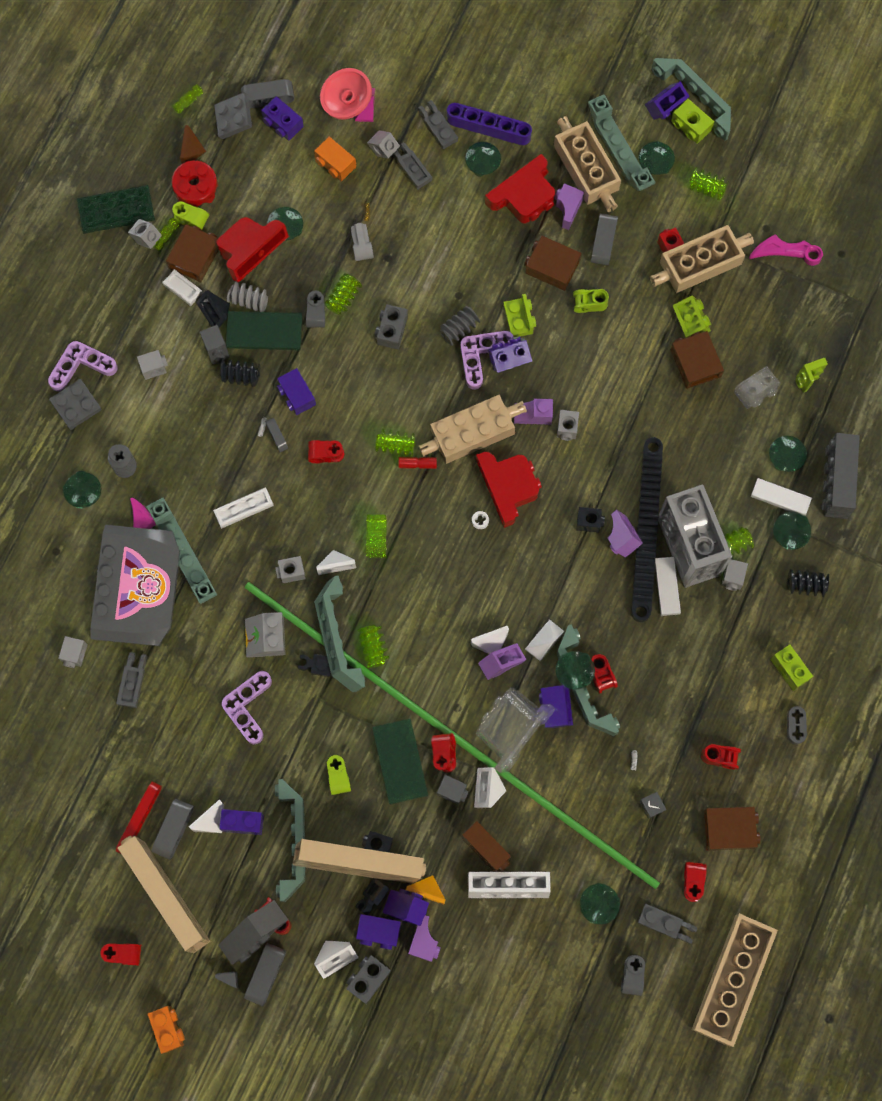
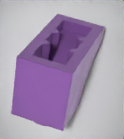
M564 184L562 189H558L555 199L557 200L556 207L560 208L564 216L562 228L569 230L583 201L584 191Z
M534 399L533 401L526 402L524 405L527 412L514 417V424L551 425L553 399Z
M616 510L611 514L613 530L608 540L611 543L610 548L615 554L619 553L627 557L643 543L627 516Z
M516 643L491 652L478 664L487 680L522 664L526 661V658Z
M425 915L421 926H417L408 954L432 962L433 958H438L441 947H438V941L431 937L428 929L429 916Z

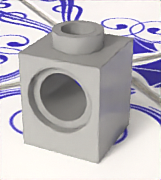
M380 130L367 142L376 156L389 158L400 147L390 132Z
M138 219L128 232L138 245L150 249L162 236L152 223Z
M159 350L137 357L145 380L167 373L165 366H168L165 355L161 356Z
M560 410L557 437L565 441L576 439L579 412ZM570 424L573 428L565 429L563 425Z
M301 556L278 560L279 567H275L277 578H281L283 583L305 579ZM287 567L295 568L291 574L285 573Z
M731 559L725 568L721 585L726 586V589L731 591L740 590L744 583L748 563Z
M65 636L58 659L66 667H81L87 643L83 640Z

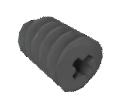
M465 306L463 311L460 310L457 312V315L452 316V320L448 319L446 324L440 325V333L445 341L453 346L452 339L459 341L458 334L464 337L463 330L470 333L469 326L476 328L475 321L480 323V320L470 307Z
M118 444L109 449L108 462L115 474L121 478L132 476L136 471L137 463L129 448Z

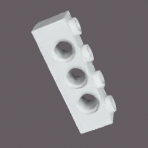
M469 872L468 898H549L550 872Z

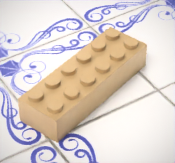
M740 913L735 915L691 1030L729 1047H734L778 930Z

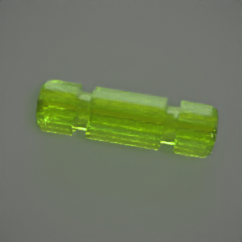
M195 85L191 88L192 91L189 90L179 99V102L177 101L173 104L174 111L178 114L181 113L184 107L187 108L196 100V96L199 97L203 93L199 85Z
M170 218L167 222L168 225H165L160 231L162 236L153 246L156 250H160L163 247V243H166L173 234V229L176 230L179 226L176 219Z

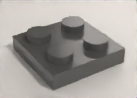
M241 93L214 105L219 138L225 139L252 128L249 99L246 93Z
M81 379L49 399L70 430L102 410Z

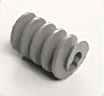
M235 282L229 289L227 302L231 300L233 304H238L239 302V305L242 307L246 305L248 309L253 307L254 311L260 309V312L263 313L267 307L268 296L265 289L260 294L259 287L253 291L252 285L246 289V283L239 287V283Z

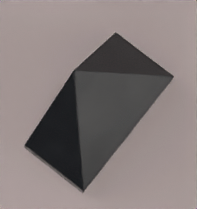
M208 290L205 291L196 303L211 327L217 325L220 328L227 320L230 303Z

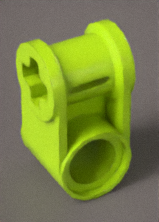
M181 201L175 203L172 208L177 223L187 224L191 227L194 225L203 230L209 217V213L205 210Z
M581 289L573 292V297L575 298L574 312L576 313L604 311L608 307L609 295L604 289ZM597 298H602V299H604L605 301H603V302H597L596 299H597Z
M338 755L331 756L327 761L331 795L350 792L349 777L343 758ZM334 760H337L338 763L342 764L339 765L338 770H335L334 767H330V765L333 764Z

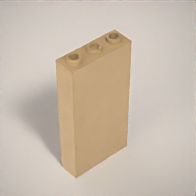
M129 836L122 840L121 846L118 847L119 851L186 952L195 953L211 942L147 844L136 836Z
M301 839L296 844L293 866L409 884L420 880L426 871V864H423L424 858Z

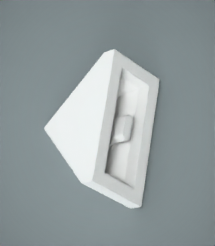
M333 550L317 566L318 575L356 568L355 560Z
M549 619L525 650L541 661L565 631Z
M505 626L472 638L471 645L488 654L500 650L508 635L509 628Z
M478 768L474 807L491 808L506 792V789L495 768Z
M218 800L193 822L189 828L194 832L222 833L219 828L221 811L224 809V804Z
M325 941L314 964L324 979L356 960L358 956L350 942Z

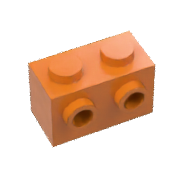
M330 136L314 151L316 163L320 167L324 166L333 178H338L340 181H343L356 168V159Z
M166 1006L148 1013L161 1054L184 1046L183 1041L185 1038L182 1029H178L176 1023L178 1017L175 1009H172L171 1006Z

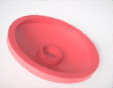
M345 68L336 71L327 78L322 86L320 101L323 109L328 115L336 119H350L357 116L370 102L372 95L370 80L358 69Z

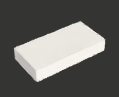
M175 269L162 282L165 287L190 306L203 294L201 289Z

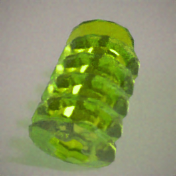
M695 167L689 184L690 190H694L697 187V193H700L704 189L705 196L710 192V197L714 198L717 194V200L720 201L726 192L729 181L725 184V177L718 181L717 174L711 178V172L704 176V170L702 169L700 173H697V167Z
M343 274L344 276L339 278L340 282L336 283V288L332 290L333 294H330L328 296L329 300L325 301V306L338 315H341V311H348L344 305L351 306V302L348 299H355L352 293H359L355 287L362 288V284L349 274Z
M382 429L380 434H377L375 451L378 452L381 447L382 452L386 453L389 448L390 454H393L396 449L398 455H401L404 450L405 456H408L410 451L413 456L416 441L415 434L412 433L410 438H408L407 432H405L401 437L400 432L397 431L395 436H393L392 430H390L386 435L385 429Z
M740 527L738 531L733 530L731 534L725 533L724 535L732 557L734 550L737 554H740V548L745 552L747 551V545L752 549L754 548L752 535L747 528Z
M372 625L358 629V632H361L359 638L363 640L361 646L365 647L363 649V654H366L365 661L369 662L366 665L367 668L380 667L390 658L389 656H383V653L387 652L388 649L381 648L382 645L386 644L385 641L379 640L384 634L377 632L382 629V626Z

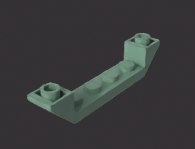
M655 58L652 64L654 75L664 81L675 73L677 79L683 81L688 89L695 93L703 104L711 108L715 116L719 117L715 120L713 130L718 137L726 141L730 133L731 107L682 59Z
M601 95L588 101L594 125L628 185L638 191L654 185L656 182L648 168H641L612 118L613 108L606 96Z
M161 498L146 506L159 530L172 531L174 533L175 540L180 549L179 566L199 603L202 604L217 596L165 499Z
M334 576L326 582L314 603L331 675L350 691L357 692L365 687V677L362 674L361 668L347 669V660L342 649L343 643L338 632V622L333 611L334 605L331 600H335L343 594V586L339 576Z
M571 624L566 629L557 652V657L587 725L615 736L619 733L618 729L620 728L617 718H613L612 714H608L596 719L598 716L594 705L590 706L588 701L590 698L586 687L583 688L580 683L582 680L578 669L575 670L572 665L574 663L572 654L570 652L567 653V650L577 647L579 639H581L578 630L573 629Z
M278 779V784L275 785V796H279L280 802L295 801V804H291V815L295 816V824L291 825L292 836H295V844H292V856H294L296 844L301 839H305L304 800L283 779ZM292 864V876H296V880H280V885H276V897H280L281 902H286L305 882V867L293 866Z

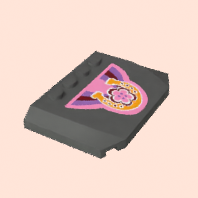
M105 525L102 534L90 628L92 640L150 646L161 645L162 640L172 627L180 561V549L172 531Z

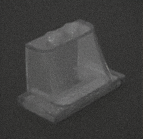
M514 687L509 688L502 697L499 696L494 701V708L490 713L487 712L482 717L481 721L483 723L476 731V735L501 758L494 768L499 773L507 772L512 768L521 756L519 752L538 727L545 724L556 709L551 704H543L540 708L537 707Z

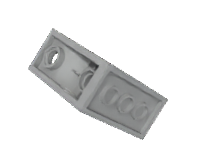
M702 484L667 496L660 510L658 522L671 555L674 557L675 565L684 587L687 588L721 576L731 560L732 554L704 485Z

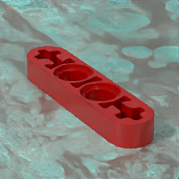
M153 781L150 783L116 847V852L121 854L118 847L121 846L122 840L129 836H138L161 791V785Z

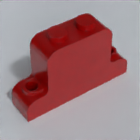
M540 154L485 195V204L488 208L497 211L507 207L521 223L535 221L540 216V213L551 209L554 205L555 189L544 178L549 172L547 170V159Z
M244 217L239 219L221 235L216 243L222 258L227 260L226 265L231 278L239 283L285 241L289 235L285 224L279 220H273L266 226H262L250 218Z
M489 452L477 454L476 462L503 527L511 526L515 523L516 517L519 516L517 507L535 501L538 498L539 489L542 488L539 478L534 477V466L531 460L528 461L524 455H516L497 462L495 456Z

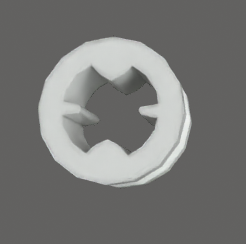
M478 511L473 515L472 524L475 528L484 529L488 526L489 517L485 512ZM478 516H482V519H486L485 521H483V525H479V522H475V520L478 519Z

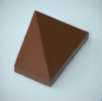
M185 125L180 155L182 164L187 161L196 160L206 152L189 125Z

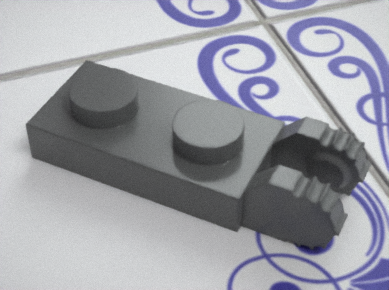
M432 100L427 102L429 109L433 113L428 116L423 106L418 107L424 123L442 149L458 141L457 135L442 113L438 111Z
M404 142L401 143L400 147L405 155L401 156L397 150L392 155L418 190L431 182L432 176L415 153Z
M129 653L127 665L123 671L116 702L117 705L137 708L147 655H141L139 666L135 668L133 667L135 653Z
M648 904L644 905L638 923L689 944H692L693 940L689 936L679 934L680 927H684L691 932L697 931V927L684 922L683 919Z

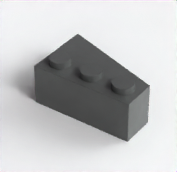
M275 900L247 916L218 946L232 965L238 961L243 963L251 957L250 953L252 954L261 947L260 944L270 939V935L286 923L288 918Z

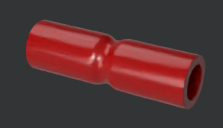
M399 457V468L437 469V457Z

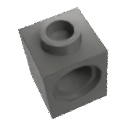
M445 775L438 789L437 796L459 805L460 801H465L469 791L466 790L467 784Z

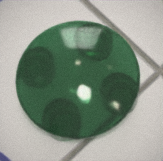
M478 142L467 150L465 162L467 167L476 176L481 177L493 173L500 167L501 154L493 144Z
M650 142L639 153V163L642 169L648 168L650 174H667L674 165V152L665 143Z
M280 207L269 215L267 224L273 220H279L285 224L289 235L285 241L294 239L302 234L303 218L294 208Z
M781 436L771 444L769 457L776 470L792 472L804 465L807 451L804 444L796 437Z
M78 471L72 475L63 487L66 501L77 508H86L96 503L102 491L98 478L85 471Z
M787 512L779 516L775 521L773 534L776 541L782 547L795 550L802 548L808 543L811 537V526L806 516L796 512Z
M578 651L568 652L561 655L556 664V676L559 682L569 689L577 690L588 686L595 675L593 661L586 653Z
M601 883L593 884L586 888L581 895V912L591 923L598 925L607 924L619 912L620 899L617 893L608 885Z

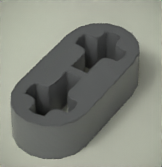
M271 418L265 421L279 452L287 450V443L275 419Z
M796 706L787 713V737L789 742L798 745L806 739L807 724L805 710ZM795 711L801 715L798 719V724H796L795 717H792ZM796 727H798V734L802 735L798 740L792 736L796 731Z

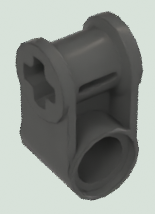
M315 290L308 294L306 327L325 328L324 296L320 291Z
M631 955L625 960L621 993L642 996L645 961L642 957ZM636 959V962L640 965L634 970L630 963Z

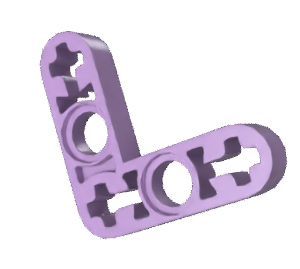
M501 331L467 336L462 339L461 354L466 384L470 389H479L483 384L479 354L488 353V349L492 348V345L485 347L482 345V341L489 339L495 344V338H497V342L505 344L502 341L503 337H506L508 342H510L509 339L514 338L511 332ZM478 340H479V348H477V345H476V342H477ZM467 342H470L472 345L471 349H468L466 346ZM475 359L477 361L476 366L469 367L466 363L467 360ZM472 372H475L476 379H479L476 384L471 381Z
M73 341L67 346L49 376L48 383L55 391L63 390L80 363L107 376L114 375L118 367L113 358L81 342ZM79 347L80 352L74 354L73 349ZM90 355H96L97 360L95 362H88L87 359ZM101 361L106 365H109L111 363L112 368H108L106 370L105 366L101 364ZM70 362L72 367L69 370H63L62 366L64 363ZM60 378L61 384L57 383L55 385L54 380H59Z
M264 671L256 673L222 700L223 709L251 744L260 743L263 739V732L244 706L271 686L272 679ZM259 677H267V683L265 685L259 684L257 686L259 690L256 692L254 686L250 683L254 682L256 685L260 682ZM246 687L252 689V695L248 698L243 697L241 693ZM238 693L243 702L240 703L238 700L234 703L235 707L233 709L231 707L226 708L228 706L227 701H235L237 699L235 695ZM241 714L248 716V721L244 725H240L237 722V718ZM249 726L252 728L254 732L259 731V733L257 734L258 738L256 740L254 738H249L251 736V733L248 731V729H246Z

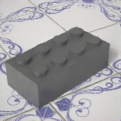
M836 433L834 438L830 439L829 445H826L825 456H828V463H825L824 474H827V481H824L823 492H826V497L822 501V510H825L824 517L848 519L856 509L860 435Z

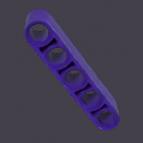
M451 103L447 107V122L452 126L519 145H527L531 141L532 128L526 122L459 103Z

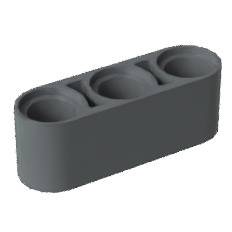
M287 79L248 84L241 88V93L248 95L250 108L265 107L276 96L285 104L294 101L292 81Z
M600 213L591 263L609 266L618 216Z
M174 799L153 844L152 853L169 860L172 859L193 813V805Z
M270 943L266 944L244 999L262 1007L265 1005L286 955V950Z

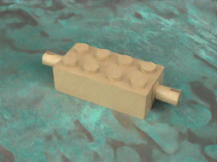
M564 116L563 119L560 118L557 124L561 128L562 133L555 136L554 147L577 188L584 191L583 199L587 205L601 199L607 212H611L610 208L615 210L618 205L611 194L619 191L621 179L588 121L572 127L567 116Z
M726 225L664 252L660 260L664 271L651 275V283L656 287L659 284L670 281L675 292L678 293L740 266L745 257L741 248L754 244L753 237L749 238L751 234L747 233L736 239L729 225Z
M497 395L430 424L434 440L418 445L422 452L421 454L424 457L439 450L447 464L515 434L512 418L524 412L526 413V407L523 401H520L507 408L500 395Z

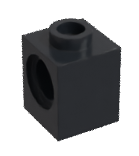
M579 507L576 530L599 533L600 527H604L605 516H602V509ZM593 517L596 522L588 523L586 518Z
M370 831L369 835L365 834L362 846L365 847L364 849L390 853L393 838ZM375 839H379L383 843L382 847L378 850L371 847V843Z

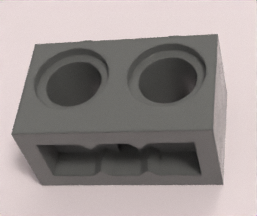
M386 304L385 310H381L379 317L381 325L376 327L374 337L377 338V345L399 350L408 319V309ZM396 316L397 319L392 321L389 317ZM386 333L393 334L391 337L384 336V334Z
M217 325L200 331L212 365L221 364L222 359L226 361L230 358Z
M372 955L362 960L359 964L361 970L357 975L353 973L346 982L349 985L346 989L365 1004L369 1002L391 972L390 969ZM372 964H376L379 967V973L376 976L368 974V967ZM359 981H364L367 985V989L363 993H358L355 989Z

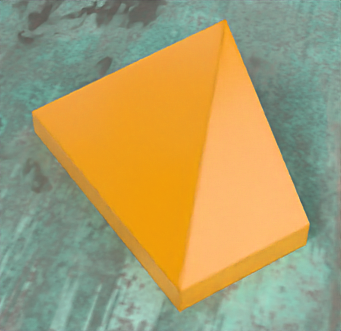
M434 876L425 878L406 888L407 891L420 894L423 898L445 904V898Z

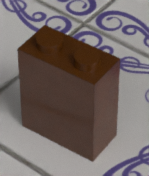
M186 224L166 260L168 269H175L180 274L201 283L219 250L216 243L218 237L213 233L209 232L207 234L197 226L192 225L191 227Z
M541 236L540 240H536L532 247V255H528L525 260V274L565 291L581 260L582 253Z
M708 331L703 333L696 332L691 337L685 339L681 337L672 343L670 350L686 389L722 377L724 369Z
M755 807L707 808L704 810L707 851L756 849L758 844H760V833L756 830V824L759 823L758 812H755Z
M478 821L462 835V840L493 872H503L510 865L509 860L511 856Z

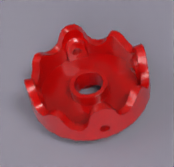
M196 160L181 164L174 171L171 181L177 200L194 207H198L203 203L213 202L215 191L218 187L214 170L205 162ZM192 179H198L199 183L196 185H191L190 181Z

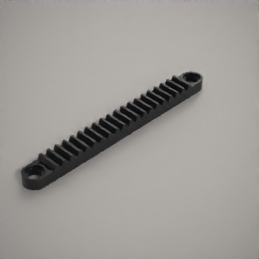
M655 437L645 441L642 457L637 534L643 544L636 548L631 607V615L637 622L647 621L652 611L663 443ZM655 443L658 446V450L651 452L648 449V445ZM639 607L645 608L647 611L646 616L639 617L636 614V609Z

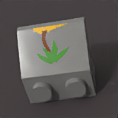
M282 612L262 613L245 619L247 658L286 655L284 616Z

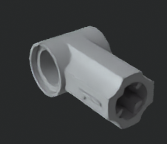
M357 223L351 226L355 261L374 258L366 224Z

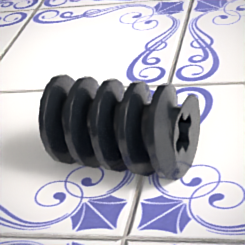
M222 359L220 377L224 383L229 379L230 384H233L236 380L237 385H241L244 382V385L248 386L251 382V386L255 387L259 381L261 367L259 364L257 369H255L254 363H252L250 368H248L247 362H244L241 367L239 361L234 366L232 360L225 364V359Z
M792 569L789 570L787 588H790L791 594L797 589L799 595L805 590L806 596H809L810 592L813 591L815 597L818 592H821L823 598L825 597L829 586V574L825 578L824 573H820L817 577L816 572H812L809 576L808 571H804L802 575L800 570H797L795 574Z

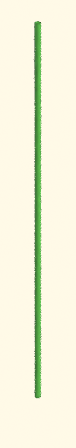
M250 582L245 585V589L275 611L282 612L286 619L324 646L323 637L320 633ZM343 651L347 664L354 669L361 668L362 674L443 734L453 733L459 746L488 767L495 768L497 774L654 889L659 886L660 882Z

